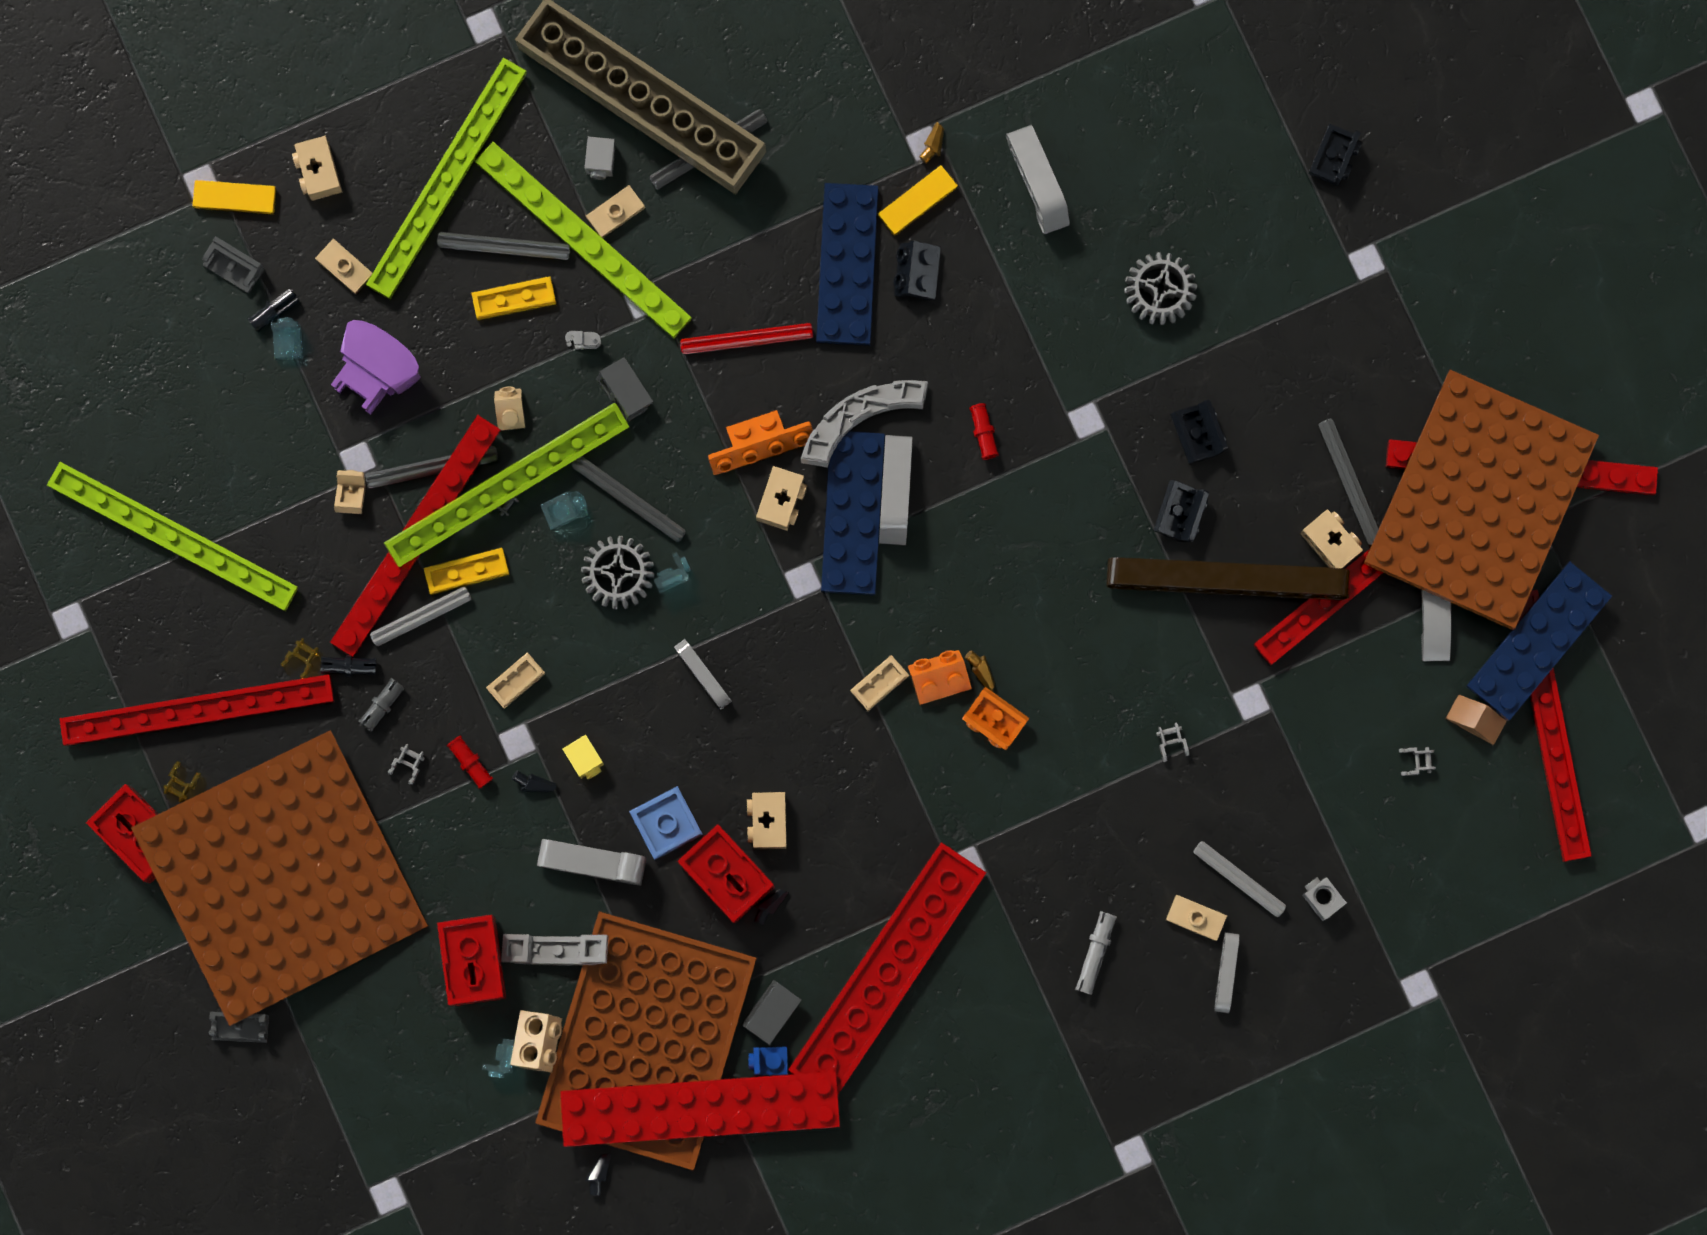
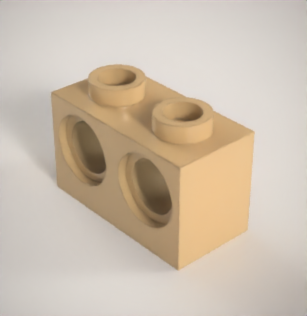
M520 1010L510 1065L552 1073L553 1065L557 1058L558 1038L562 1033V1018ZM543 1024V1029L539 1033L540 1026ZM538 1051L537 1058L534 1060V1055Z

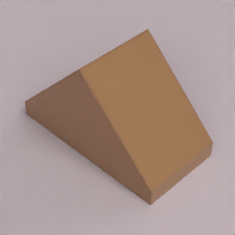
M1461 695L1457 696L1445 718L1492 745L1495 744L1506 723V720L1488 705Z

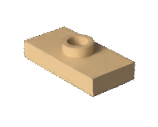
M628 185L587 214L586 218L598 235L604 238L645 209V206L630 185Z
M334 239L315 258L355 295L366 285L372 275L369 269Z
M527 652L486 688L505 709L546 673Z
M891 655L850 691L864 708L869 711L907 679L909 675Z
M1175 895L1166 921L1217 941L1227 915Z

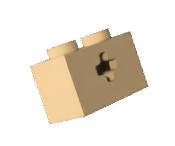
M326 136L294 144L296 153H293L292 157L296 169L301 168L303 178L299 179L303 194L308 193L311 201L342 193ZM318 164L319 173L314 174L313 165Z
M773 466L756 515V520L786 531L789 524L795 525L799 513L795 506L798 499L803 500L807 489V484L803 483L804 476ZM785 493L789 502L785 501L783 506L779 505L776 497H781Z
M1327 509L1304 528L1300 534L1329 568H1344L1363 551L1360 547L1362 543L1353 532L1349 534L1342 526L1344 522L1336 512L1331 513ZM1336 535L1339 538L1337 544L1333 543L1330 545L1328 543L1330 536L1334 537Z
M785 792L752 793V799L747 800V816H753V827H748V843H753L754 849H786ZM764 814H769L770 819H774V822L769 824V828H764L763 823H759V819H763Z

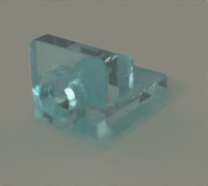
M293 318L277 319V323H271L274 358L276 360L303 358L301 326L298 321H294Z
M579 491L565 492L541 504L550 530L557 529L577 518L588 516L586 500L580 495Z
M677 552L673 553L672 557L678 569L667 568L657 574L658 578L654 579L659 593L689 580L687 572H690L691 569L685 556L679 558Z
M503 1039L502 1044L497 1045L495 1059L500 1061L499 1066L487 1064L482 1066V1070H489L488 1076L504 1078L505 1073L512 1074L513 1065H510L515 1040Z

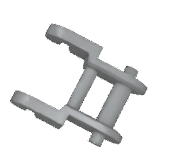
M569 331L565 335L567 346L571 347V341H574L575 349H597L601 345L600 336L595 332Z
M1177 722L1174 724L1175 727L1165 730L1158 727L1159 732H1156L1162 742L1159 745V749L1163 756V762L1167 761L1164 747L1177 742L1182 743L1185 756L1190 755L1186 738H1181L1180 730H1182V727H1178ZM1177 734V739L1165 741V735Z
M406 744L405 747L400 749L402 753L399 759L394 758L388 774H393L398 763L409 766L414 770L412 778L408 782V784L412 785L420 771L417 767L420 761H424L425 758L423 757V751L418 754L408 749L409 744ZM405 754L417 759L415 764L404 760Z
M1417 747L1399 749V753L1412 752L1415 755L1416 762L1414 771L1401 772V776L1418 775L1419 771L1427 770V773H1432L1431 770L1436 769L1431 763V753H1434V750H1429V747H1425L1424 751H1417ZM1420 754H1425L1426 767H1420Z

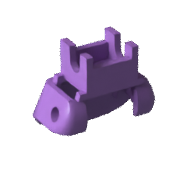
M352 320L347 323L340 350L344 355L342 360L346 364L331 385L339 393L347 386L363 397L366 401L362 407L371 415L386 393L392 396L396 392L399 395L421 378L418 374L419 365L416 358L403 344L377 326L360 320Z

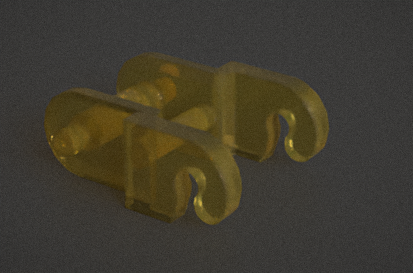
M304 638L296 641L295 644L297 646L293 652L288 651L285 660L281 663V666L284 668L292 656L305 662L306 667L304 673L300 675L301 679L307 676L313 667L310 664L315 656L318 657L319 655L317 653L319 648L312 649L304 644ZM300 648L310 653L308 659L298 654Z
M177 761L168 775L171 777L169 783L164 785L163 788L165 789V795L170 792L179 797L178 802L181 803L183 799H187L186 794L189 789L195 788L201 773L197 772L190 784L185 783L175 776L177 768L181 765V762ZM176 782L185 788L180 792L173 788L172 785Z

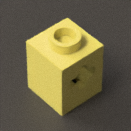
M586 735L563 748L564 753L581 779L585 776L587 779H591L601 772L600 767L604 764Z

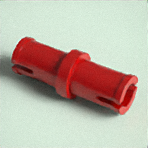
M986 403L969 407L975 426L973 433L974 437L978 438L982 460L999 456L993 436L995 429L994 426L990 425Z
M461 735L447 745L461 763L460 768L468 772L479 789L493 779L480 763L478 754L474 755Z

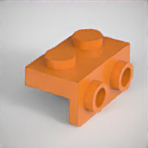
M959 650L945 651L938 657L931 659H919L914 664L908 666L920 705L972 689L965 662Z
M985 687L962 719L971 730L977 733L981 732L988 737V741L993 746L1007 750L1030 718Z

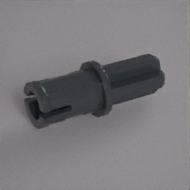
M288 289L269 303L267 301V305L249 317L248 320L256 331L260 332L261 329L276 318L281 319L280 315L298 303L299 298L292 289Z

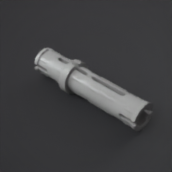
M1102 911L1099 913L1094 933L1090 935L1091 943L1075 990L1090 995L1093 993L1107 945L1110 946L1111 940L1109 938L1117 916Z

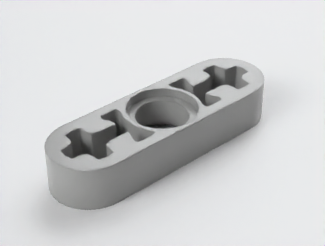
M685 639L674 646L676 652L720 710L732 702Z
M1225 933L1215 999V1012L1229 1013L1239 934Z

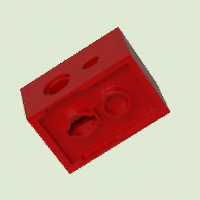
M125 784L86 824L144 882L151 884L156 879L131 827L159 813L133 787Z
M719 824L677 861L733 924L739 921L774 888V884Z
M486 915L437 923L448 1005L453 1007L506 999L496 917Z

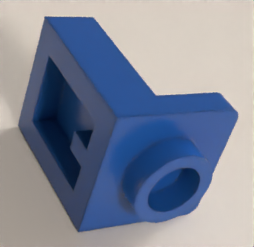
M787 1047L754 1048V1053L748 1054L749 1070H754L755 1076L788 1075Z

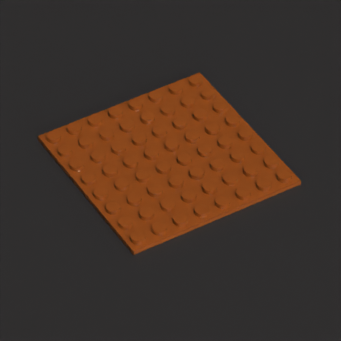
M331 730L131 827L229 1026L428 926Z

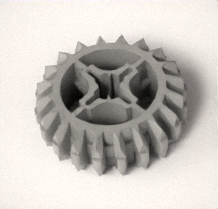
M1157 252L1155 261H1153L1150 254L1146 255L1147 264L1140 259L1137 260L1136 265L1139 269L1131 267L1129 273L1133 277H1126L1125 283L1131 286L1125 287L1124 293L1133 294L1127 298V304L1136 303L1131 311L1136 313L1141 310L1142 313L1139 317L1141 320L1145 319L1146 315L1151 316L1150 324H1154L1156 317L1159 318L1160 325L1165 324L1166 317H1168L1171 323H1174L1176 321L1174 313L1183 318L1185 312L1182 308L1191 310L1192 305L1188 301H1195L1196 295L1190 291L1196 290L1197 284L1188 283L1194 280L1195 275L1185 274L1190 266L1187 264L1180 268L1179 265L1182 259L1178 257L1175 263L1171 262L1172 254L1170 253L1167 254L1166 260H1162L1160 252ZM1155 269H1161V273L1158 278H1147V280L1141 279L1143 275H1145L1147 272ZM1169 272L1179 279L1182 290L1169 281ZM1162 278H1164V291L1163 294L1160 295L1159 300H1157L1158 288L1156 287H1158V284H1160ZM1139 288H1143L1144 292L1152 296V306L1143 300ZM1181 298L1175 305L1169 308H1160L1161 302L1164 299Z
M623 536L618 537V544H614L612 537H608V546L605 547L600 540L597 542L601 549L597 552L592 547L589 549L590 553L594 556L593 559L584 557V562L590 564V567H582L581 571L590 576L583 577L582 582L585 584L592 583L586 588V592L592 593L595 590L597 591L593 596L595 602L604 597L602 606L606 607L609 600H612L613 609H617L618 601H622L623 607L626 609L628 608L627 600L630 598L635 605L638 604L635 596L637 593L643 598L647 596L642 587L652 588V584L646 581V578L652 579L655 577V574L646 570L654 567V564L650 561L644 562L650 557L649 552L639 554L643 549L642 544H638L634 549L632 548L634 544L632 538L628 540L626 545H623ZM615 552L614 560L610 565L597 567L603 557ZM624 552L632 555L638 561L640 570H634L624 565ZM619 561L622 571L626 573L624 576L621 575L617 583L614 574L610 572L612 569L615 570V567H618ZM596 575H601L612 581V593L605 591L599 586L596 581ZM639 578L632 589L620 593L622 584L626 580Z

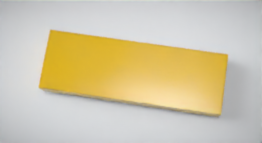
M940 165L878 213V216L892 234L896 236L954 191L958 185Z
M195 180L192 206L197 209L274 214L276 187Z
M551 277L471 293L477 320L556 304Z
M503 548L424 568L430 595L510 575Z

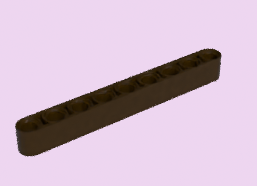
M1109 558L1106 586L1112 589L1345 600L1349 598L1350 571L1343 568Z

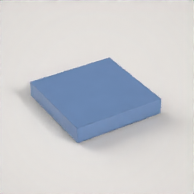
M678 786L629 811L654 860L703 835Z

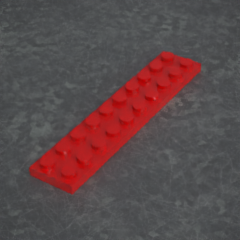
M941 842L788 1071L793 1074L836 1071L837 1094H839L987 872Z
M836 1071L560 1091L564 1147L840 1127Z

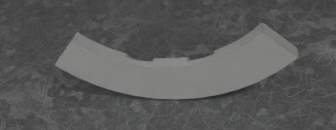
M917 380L893 381L891 384L870 386L846 397L828 411L816 429L812 431L804 447L801 463L828 467L830 458L841 439L853 427L873 415L895 409H923L928 382Z

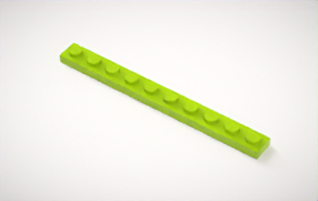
M505 58L501 60L366 283L367 287L388 299L392 298L526 76V70Z
M494 142L475 160L480 168L673 339L692 320L690 315Z
M613 403L384 542V545L396 565L400 567L629 428V425L617 404Z
M59 462L47 483L48 487L285 612L298 590V587L62 462Z

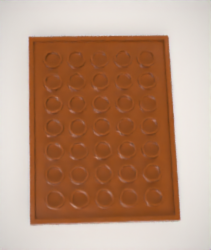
M1449 370L1363 564L1514 630L1599 435Z
M599 911L592 935L609 936L607 963L582 966L556 1052V1062L553 1065L552 1073L549 1075L535 1123L563 1131L560 1091L721 1080L757 958ZM704 1137L607 1143L606 1145L694 1170Z

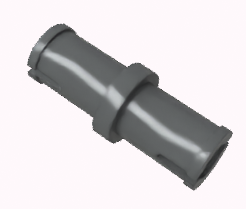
M391 678L378 697L374 696L371 700L373 702L358 722L373 732L375 726L385 713H390L392 710L390 708L405 688Z

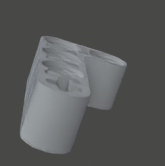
M1030 125L1006 134L1009 148L1035 205L1036 216L1043 234L1069 226V214L1065 198L1033 126Z
M885 435L879 544L906 545L912 437Z
M542 839L537 866L641 886L646 857Z

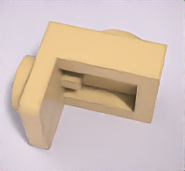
M503 387L499 391H495L494 403L498 428L501 430L525 428L522 389Z
M355 470L337 471L338 485L334 504L335 512L362 514L366 491L364 473Z

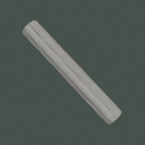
M462 587L371 632V639L376 646H380L470 601L471 596L467 588Z
M1203 841L1194 849L1195 855L1270 913L1279 917L1284 912L1286 905L1217 851Z

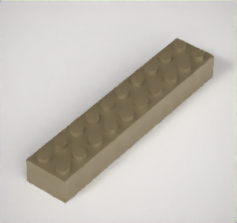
M543 0L515 39L519 50L735 195L767 152L763 141L551 0Z

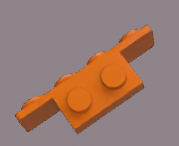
M776 410L728 426L726 429L733 447L708 455L714 475H718L798 447H803L813 431L812 425L808 421L784 429Z

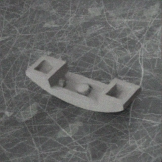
M1422 590V661H1450L1451 602Z
M503 934L501 962L530 965L607 963L609 936L581 935V937Z

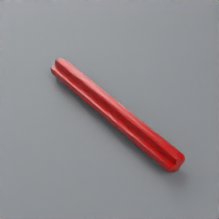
M810 323L685 338L680 340L682 354L810 339L813 337V329Z

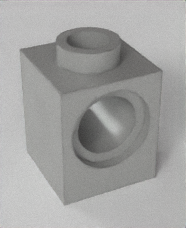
M588 137L584 168L586 174H590L591 178L603 180L606 179V176L613 177L616 149L615 139Z
M1316 877L1305 886L1307 892L1302 895L1322 921L1347 904L1327 877L1321 881ZM1318 890L1328 892L1330 899L1326 905H1322L1316 900Z

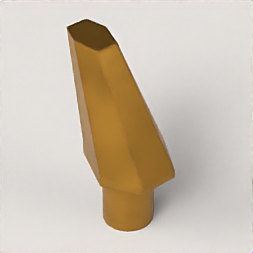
M936 122L924 143L926 149L919 156L926 164L934 155L940 156L944 128L938 122Z
M972 650L969 651L965 659L973 665L972 672L984 687L992 691L995 682L986 657H979Z

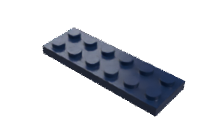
M824 184L816 343L870 345L878 186Z
M848 432L838 443L830 458L821 592L875 595L885 434Z
M1568 562L1466 687L1504 719L1509 721L1605 606L1612 595L1573 563Z

